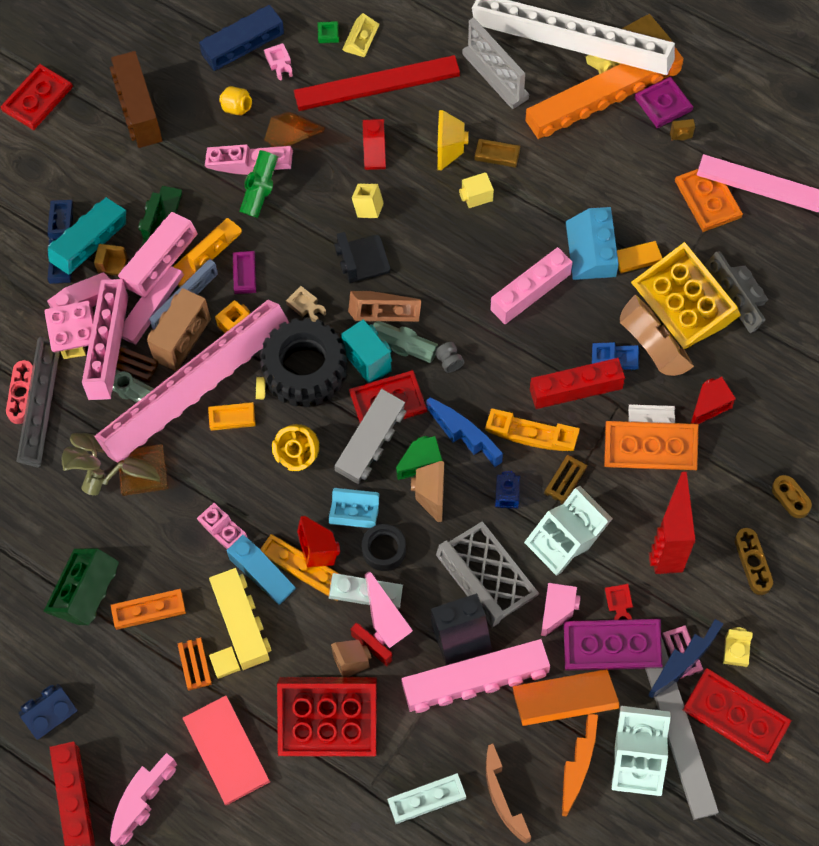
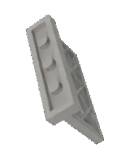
M475 18L470 19L468 46L462 49V54L513 110L529 99V93L524 89L525 72Z
M483 521L449 542L446 540L438 547L436 556L467 596L478 594L486 620L491 627L499 624L501 619L539 594ZM481 530L486 537V543L472 541L473 534ZM457 544L468 545L467 555L458 553L454 546ZM471 546L484 548L483 558L471 556ZM488 549L497 551L500 554V561L486 559ZM469 561L482 563L481 573L472 571L468 567ZM485 564L499 566L498 575L485 574ZM502 567L511 569L514 572V579L501 577ZM483 579L497 581L495 591L485 589ZM500 582L513 584L512 594L498 592ZM516 585L526 587L530 594L525 597L515 595ZM497 598L511 599L510 607L502 610L497 604Z

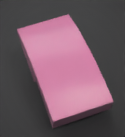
M215 503L197 518L205 529L226 549L242 535L248 538L247 534L231 521L230 517Z

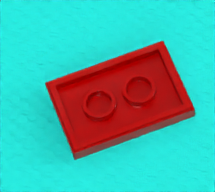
M39 64L0 107L9 116L35 130L73 88L72 82Z
M413 370L349 389L359 423L363 420L381 389L405 402L404 410H406V414L403 419L427 412Z

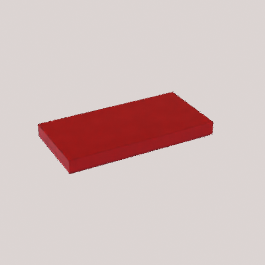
M708 668L703 672L682 711L766 763L770 762L792 721Z

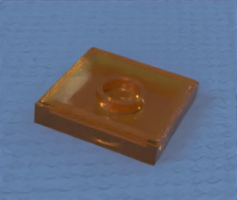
M163 444L136 448L128 456L150 463L159 474L160 483L150 479L131 476L123 472L122 468L119 469L122 496L168 489Z

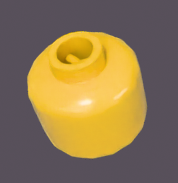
M233 86L227 87L221 93L219 99L224 112L239 116L249 111L252 105L249 92L246 89Z

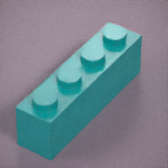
M107 197L100 203H96L92 210L86 215H82L77 223L71 228H67L62 236L50 243L48 247L49 262L68 275L72 273L98 249L99 244L107 242L126 225V210Z

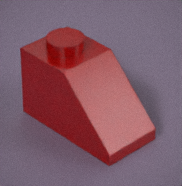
M384 119L363 120L365 170L386 169Z
M722 377L716 380L712 378L703 383L691 424H700L733 408L736 398Z
M301 516L297 533L306 566L334 565L336 556L340 554V546L338 541L335 542L333 532L310 518Z

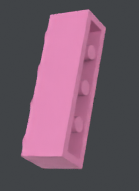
M173 212L163 220L162 224L118 275L120 279H123L126 289L144 298L148 295L198 235L192 222Z
M557 247L492 296L491 311L504 324H507L571 275L572 261Z

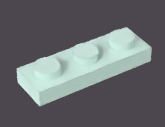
M333 573L329 599L370 605L366 579ZM377 581L397 610H399L403 585Z
M457 773L388 798L387 800L395 823L398 824L464 800L466 795Z

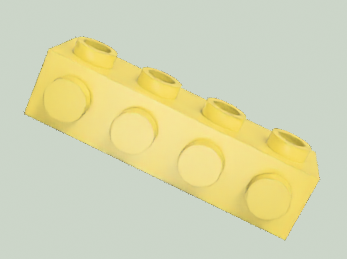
M236 568L210 577L209 580L242 670L269 661L268 652L272 650L267 637L264 639L261 637L260 631L264 629L259 616L254 618L252 609L256 607L252 596H246L244 588L248 586L244 575H238Z

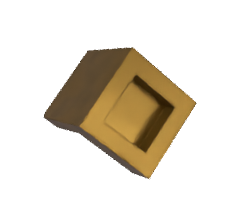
M99 244L94 264L99 274L104 272L107 275L118 276L126 266L128 256L124 247Z

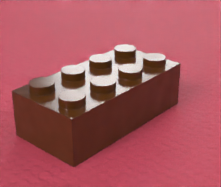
M136 51L111 57L113 66L109 68L131 140H136L138 148L163 142Z

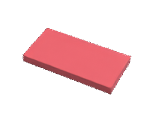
M227 696L183 717L225 805L270 783Z

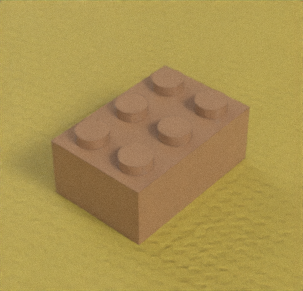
M184 288L181 289L179 294L174 295L171 306L167 312L162 313L158 326L155 330H151L147 339L153 359L157 360L159 364L176 372L179 370L211 320L205 298Z

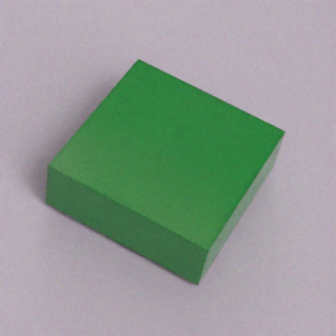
M338 21L318 22V43H338Z

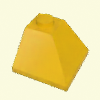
M439 110L438 170H443L463 154L464 144H468L469 132L464 131L465 123L444 110Z

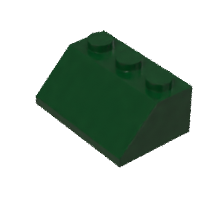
M74 549L44 612L76 625L89 626L96 617V610L100 602L106 596V589L110 581L116 575L119 561L99 549Z

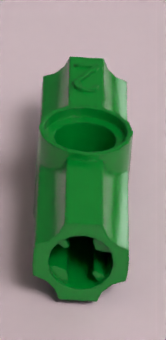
M262 150L259 151L253 172H250L245 179L246 193L239 212L258 218L264 198L271 193L273 188L271 177L278 159L277 155Z

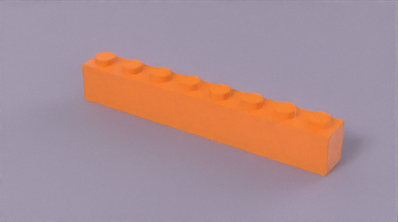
M675 48V60L668 75L620 64L527 108L525 121L537 139L544 136L548 137L561 128L569 127L575 121L586 119L598 110L602 111L615 102L623 101L627 96L638 93L669 76L677 75L681 71L684 58Z

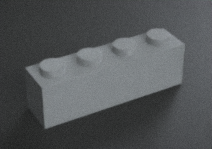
M381 389L336 462L335 471L357 484L360 483L361 479L366 480L372 470L369 467L373 460L377 461L383 452L381 446L384 441L389 442L395 432L392 428L396 421L400 423L406 414V410H404L405 402Z

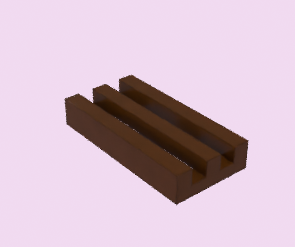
M123 347L119 349L118 361L144 370L148 374L118 363L116 370L128 372L131 376L149 383L158 366V361Z

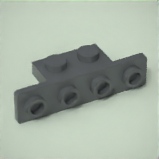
M720 251L715 252L705 263V266L738 307L741 315L739 318L749 333H753L765 321L757 306L764 305L768 298L746 265L730 267Z

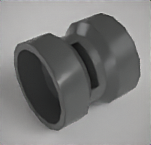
M447 342L435 351L437 358L443 362L442 367L446 373L458 370L465 363L463 357L457 353L458 348L454 342Z

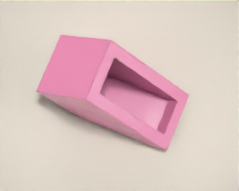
M548 583L541 636H547L561 626L564 621L572 618L574 609L579 610L580 596L576 595L577 587Z

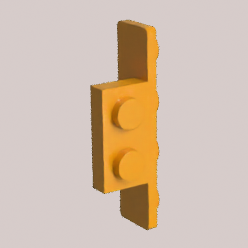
M226 218L173 266L184 274L178 286L181 287L209 259L213 260L242 233V229L229 218Z

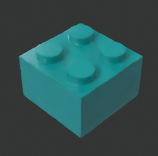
M363 319L342 333V343L345 345L346 357L367 383L378 381L391 372L392 359L390 352L392 350L385 340H380L378 332L372 324L368 325Z

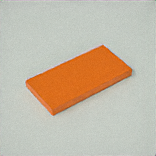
M606 421L604 467L697 470L698 424Z
M607 669L513 686V694L522 726L619 709V701Z

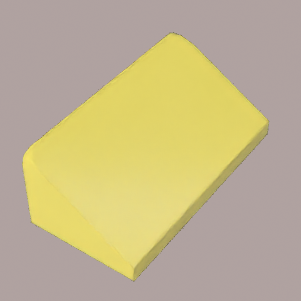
M362 13L356 19L342 50L365 57L380 24Z

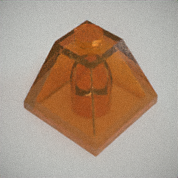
M286 112L271 117L264 141L270 143L271 147L292 146L324 132L325 128L291 112Z

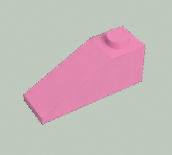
M104 272L65 287L47 302L50 308L89 301L91 307H94L97 304L101 280L111 279Z
M367 572L365 574L373 628L376 630V633L373 635L381 644H386L390 648L413 630L372 573Z

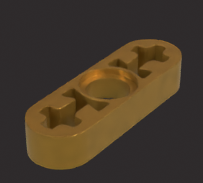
M743 528L739 530L735 537V545L751 590L757 595H765L770 591L773 579L756 532L750 528ZM744 535L747 539L751 538L749 543L750 550L746 552L748 549L747 543L745 541L741 542ZM756 556L760 560V565L757 567L750 566L747 558ZM760 571H761V573H760L759 576H760V578H761V581H762V582H765V581L767 582V583L765 584L764 588H762L761 585H756V583H757V581H758V579H759L757 573L760 572Z

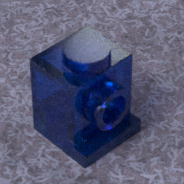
M504 471L501 475H497L496 508L518 509L520 476H515V473L511 471Z

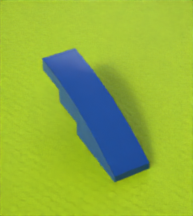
M433 398L427 399V410L453 443L461 438L473 455L482 450L494 467L502 463L503 453L472 422Z

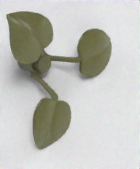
M72 433L70 442L75 447H67L62 453L64 471L71 469L87 470L81 489L89 495H98L102 484L107 485L110 478L120 468L131 476L150 479L160 483V476L150 463L133 457L125 458L124 463H118L105 477L104 471L99 469L101 463L96 458L97 452L105 453V451L94 437V434Z

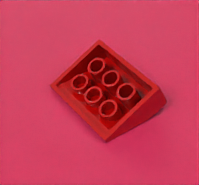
M682 472L661 527L657 528V536L654 537L652 552H649L650 566H654L655 574L682 573L695 543L687 472Z
M377 677L279 678L277 683L278 756H376Z

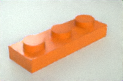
M181 589L111 605L116 630L186 614Z

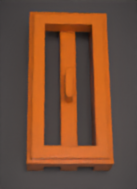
M201 637L196 638L195 641L189 640L187 643H177L188 691L212 685ZM196 646L199 649L205 681L200 679L193 648ZM184 649H189L196 680L194 684L191 682Z

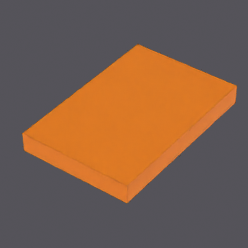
M698 169L675 178V182L702 232L742 218L743 213L726 184L697 176Z

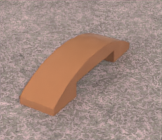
M488 745L486 778L492 802L510 831L521 841L528 843L531 840V835L522 813L513 817L510 813L495 774L502 772V764L494 745Z

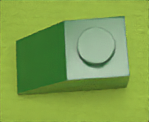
M423 436L412 442L396 467L398 480L416 476V469L442 461L435 436Z

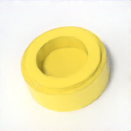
M256 377V399H265L266 380L264 377Z

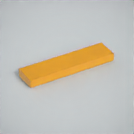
M270 534L260 549L276 566L329 596L332 574L339 573L327 566L307 567L303 552Z

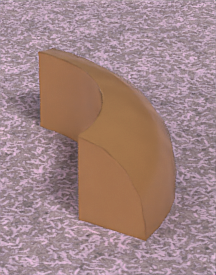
M634 295L623 308L620 315V323L644 347L658 370L665 375L676 376L694 367L686 351L683 348L680 349V346L674 340V336L664 324L660 326L661 323L654 315L655 313L637 295Z

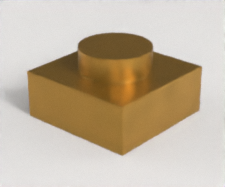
M694 119L673 121L670 131L671 140H687L692 138L695 129Z

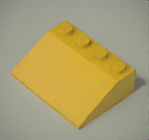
M685 242L631 282L683 349L722 330L741 316L735 303Z

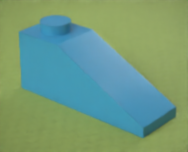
M242 535L226 550L229 560L278 605L296 589L268 557L245 535Z

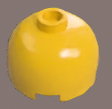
M292 424L282 428L276 435L275 440L272 442V453L278 463L281 462L283 466L288 468L287 470L300 471L309 467L316 460L319 453V440L309 427L302 424Z

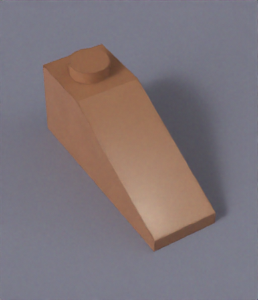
M351 291L348 312L355 321L364 319L365 321L419 322L421 300L373 291Z

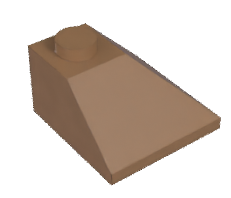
M444 461L416 469V477H411V491H415V499L437 522H442Z

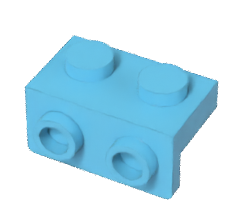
M334 488L329 524L364 528L376 526L379 511V493Z

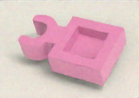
M284 44L264 50L271 70L276 69L279 80H282V72H288L290 77L293 76L290 66L291 60Z

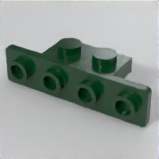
M162 186L159 193L153 192L150 200H147L145 216L139 222V231H141L143 237L142 246L171 212L176 214L182 196L181 189Z

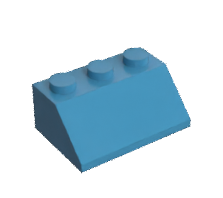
M611 207L589 208L567 220L566 230L570 260L572 261V279L616 277L618 256Z

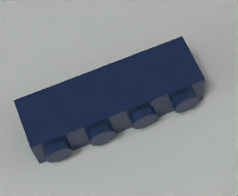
M271 5L260 8L255 13L241 18L238 22L224 27L221 31L205 37L199 42L201 54L213 71H216L283 35V21Z

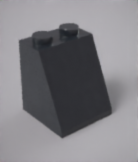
M477 593L431 609V627L446 666L492 653L486 615Z

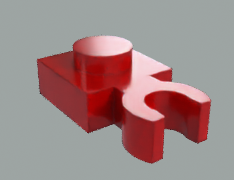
M623 584L605 588L609 612L616 611L617 613L614 620H619L621 617L632 620L631 615L626 611V609L633 608L629 585Z

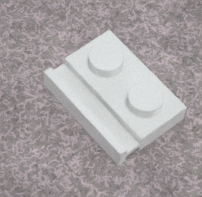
M629 405L628 422L675 423V406Z

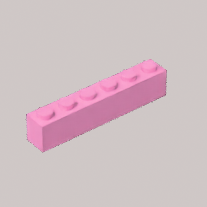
M123 279L101 280L82 379L88 400L111 399L128 303V294Z
M539 639L402 678V686L409 711L421 713L429 710V706L436 704L446 706L453 703L454 699L461 697L463 700L471 699L476 696V693L482 691L492 693L499 690L500 686L507 684L510 687L517 686L528 678H532V680L541 679L546 676V673H549L550 664L542 640Z

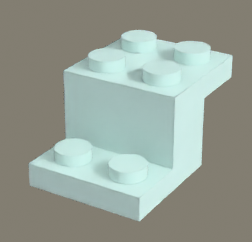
M578 486L562 505L546 513L524 543L557 576L563 572L574 557L587 551L613 518L581 486Z
M627 706L620 707L615 740L612 790L662 795L668 759L667 736L671 718L669 711Z

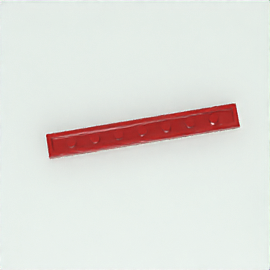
M453 55L294 90L298 111L458 77L460 76V70L456 57Z

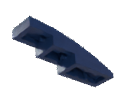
M53 200L50 202L47 232L49 245L52 241L62 236L67 228L73 226L72 200ZM49 262V284L71 283L72 273L68 275Z
M715 619L704 639L695 634L684 654L674 649L653 685L649 697H656L684 676L708 650L720 632L723 623Z

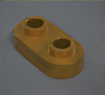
M782 475L777 477L772 485L774 496L791 516L795 518L807 516L812 506L809 497L790 476ZM780 487H785L787 492H782ZM794 505H800L802 510H797Z

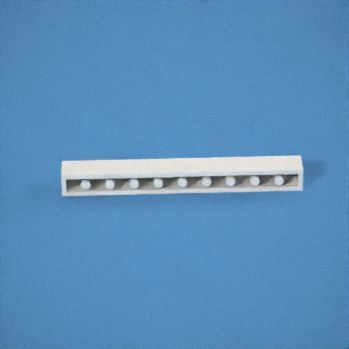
M476 0L472 7L473 18L482 27L656 73L668 75L675 60V43L510 0Z

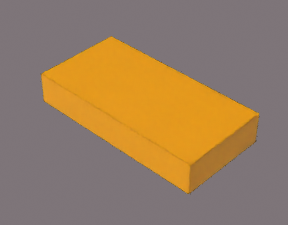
M656 241L617 250L620 273L655 265L662 259Z
M253 402L208 407L211 431L256 426Z

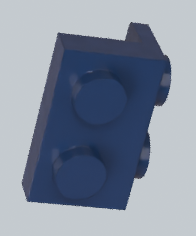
M59 684L48 686L41 692V697L35 701L31 699L20 707L21 711L18 713L20 718L37 740L78 711Z

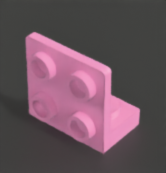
M89 301L45 309L52 352L84 346L89 347L94 321L93 308Z

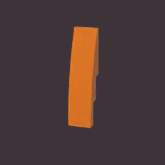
M588 714L586 738L577 737L575 743V762L566 761L562 816H567L571 810L588 771L596 739L598 715Z

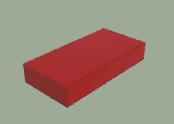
M355 623L351 628V636L359 640L361 645H366L369 652L385 666H388L392 661V652L360 624Z

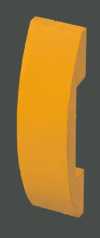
M491 408L485 430L504 439L532 447L558 451H574L580 428L558 423L557 427L515 418L513 413Z

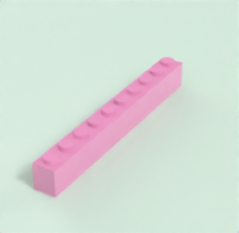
M270 300L264 302L96 434L94 437L107 456L117 463L124 460L134 449L144 445L153 434L163 430L165 425L173 418L179 417L187 407L198 402L200 397L207 391L214 389L222 379L232 375L234 370L241 364L248 362L251 356L263 348L265 338H270L269 333L274 328L278 330L280 328L279 324L283 322L289 323L280 305Z

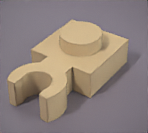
M302 286L286 300V304L302 317L308 313L313 322H316L318 319L315 313L320 312L322 315H326V309L322 305H316L318 303L317 298Z

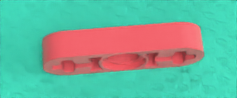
M25 360L19 361L14 365L6 414L14 424L23 423L33 366L29 361ZM24 368H27L28 372L24 373L25 381H22V375L20 372H23ZM23 387L27 389L24 396H15V391L18 388ZM17 403H19V408L21 412L18 413L17 416H14L13 412H17Z

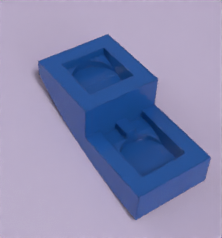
M615 342L593 343L592 364L619 358L622 369H639L640 349L638 345L616 346Z

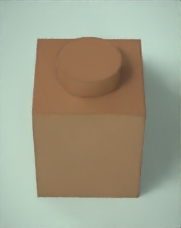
M359 640L331 644L333 658L342 677H350L370 668V652L366 645H361Z

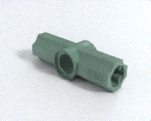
M381 321L374 323L373 326L377 330L380 340H385L396 354L401 356H408L409 354L429 363L434 360L436 356L435 351L438 348L437 343L417 336L415 331L407 327L396 328Z
M118 370L115 372L112 391L118 393L122 399H130L137 403L154 390V388L134 379L128 372H120Z

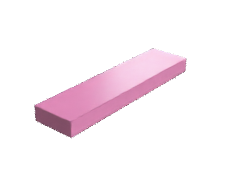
M171 266L145 298H140L124 321L122 339L135 345L151 324L149 318L167 301L183 278L184 274L181 270Z

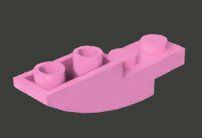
M247 144L208 147L205 167L221 172L248 175L250 172H253L259 151L262 150L278 156L274 170L291 169L293 150L291 146L250 149Z
M167 753L150 772L142 766L126 788L116 810L111 829L110 841L115 846L127 844L133 836L132 831L138 824L141 826L147 821L151 808L145 801L147 799L151 800L158 793V786L163 780L170 779L175 773V766L177 764Z

